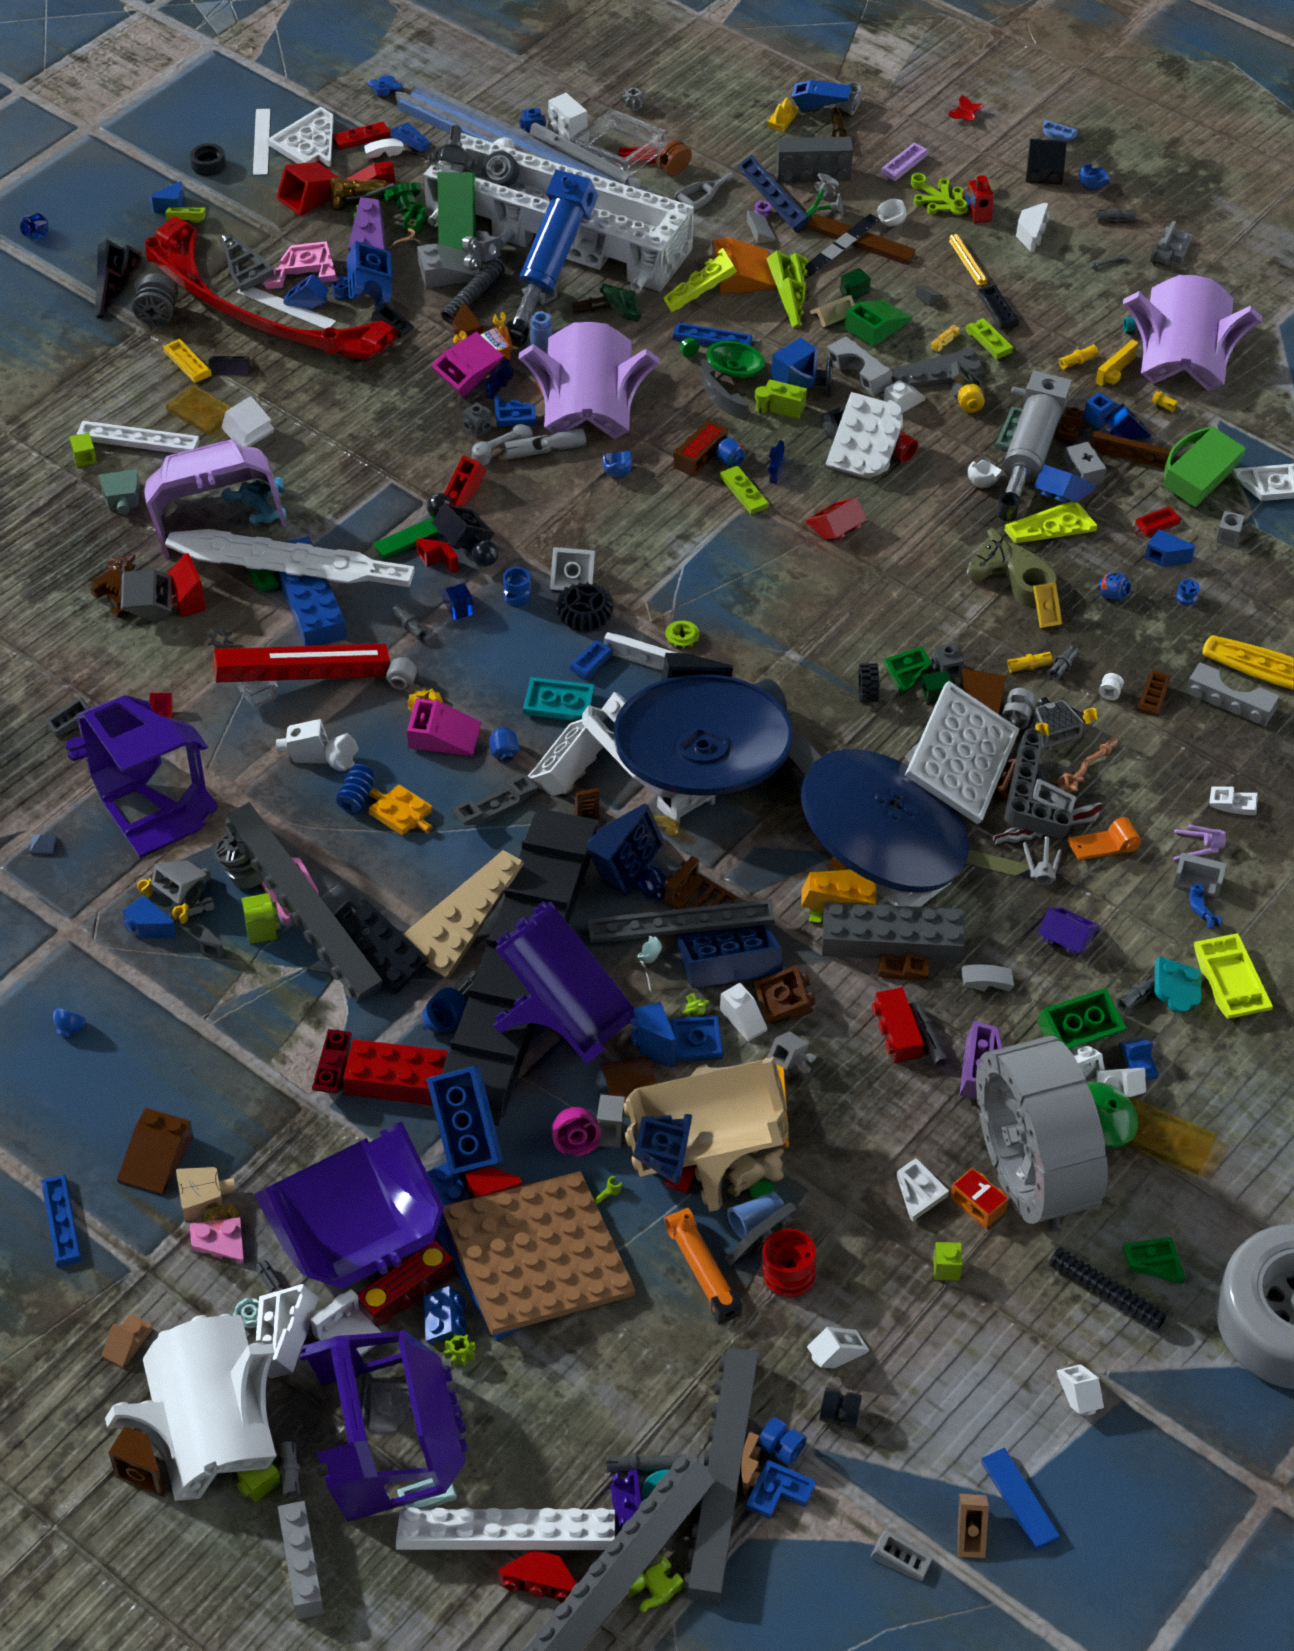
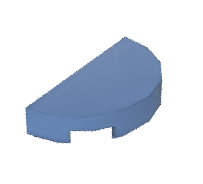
M1044 120L1043 132L1053 140L1068 141L1074 139L1078 134L1076 129Z

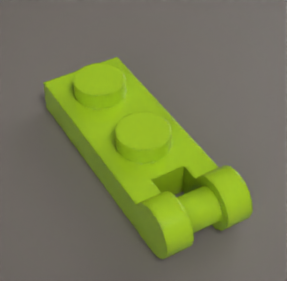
M984 318L977 320L975 324L970 323L965 326L967 334L969 336L972 335L996 359L1013 352V346Z

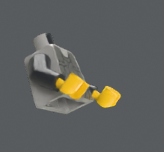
M1043 697L1037 701L1038 707L1035 709L1034 717L1031 718L1029 729H1036L1042 733V746L1046 748L1081 737L1083 724H1090L1091 720H1098L1097 710L1089 708L1084 710V712H1080L1070 707L1063 700L1051 703L1047 697Z
M186 860L155 864L154 872L149 875L150 879L139 881L137 888L140 893L148 898L153 894L151 887L153 885L176 903H183L182 906L174 907L172 913L174 920L180 916V923L184 924L188 920L186 911L188 908L192 909L205 892L206 882L210 880V872L206 868L199 869Z

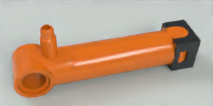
M685 1208L665 1216L664 1224L671 1239L675 1240L705 1293L711 1304V1313L718 1325L741 1316L742 1301L735 1289L731 1290L697 1229L691 1210Z

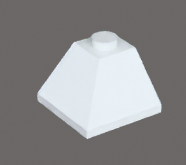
M553 547L550 589L564 590V587L570 588L571 583L577 585L579 581L582 584H586L587 581L589 584H593L595 551Z

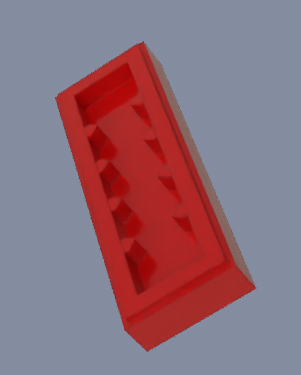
M383 121L332 135L339 150L388 138L390 137V131Z

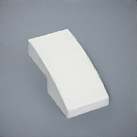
M1211 787V807L1235 814L1256 815L1257 793H1235L1234 787Z

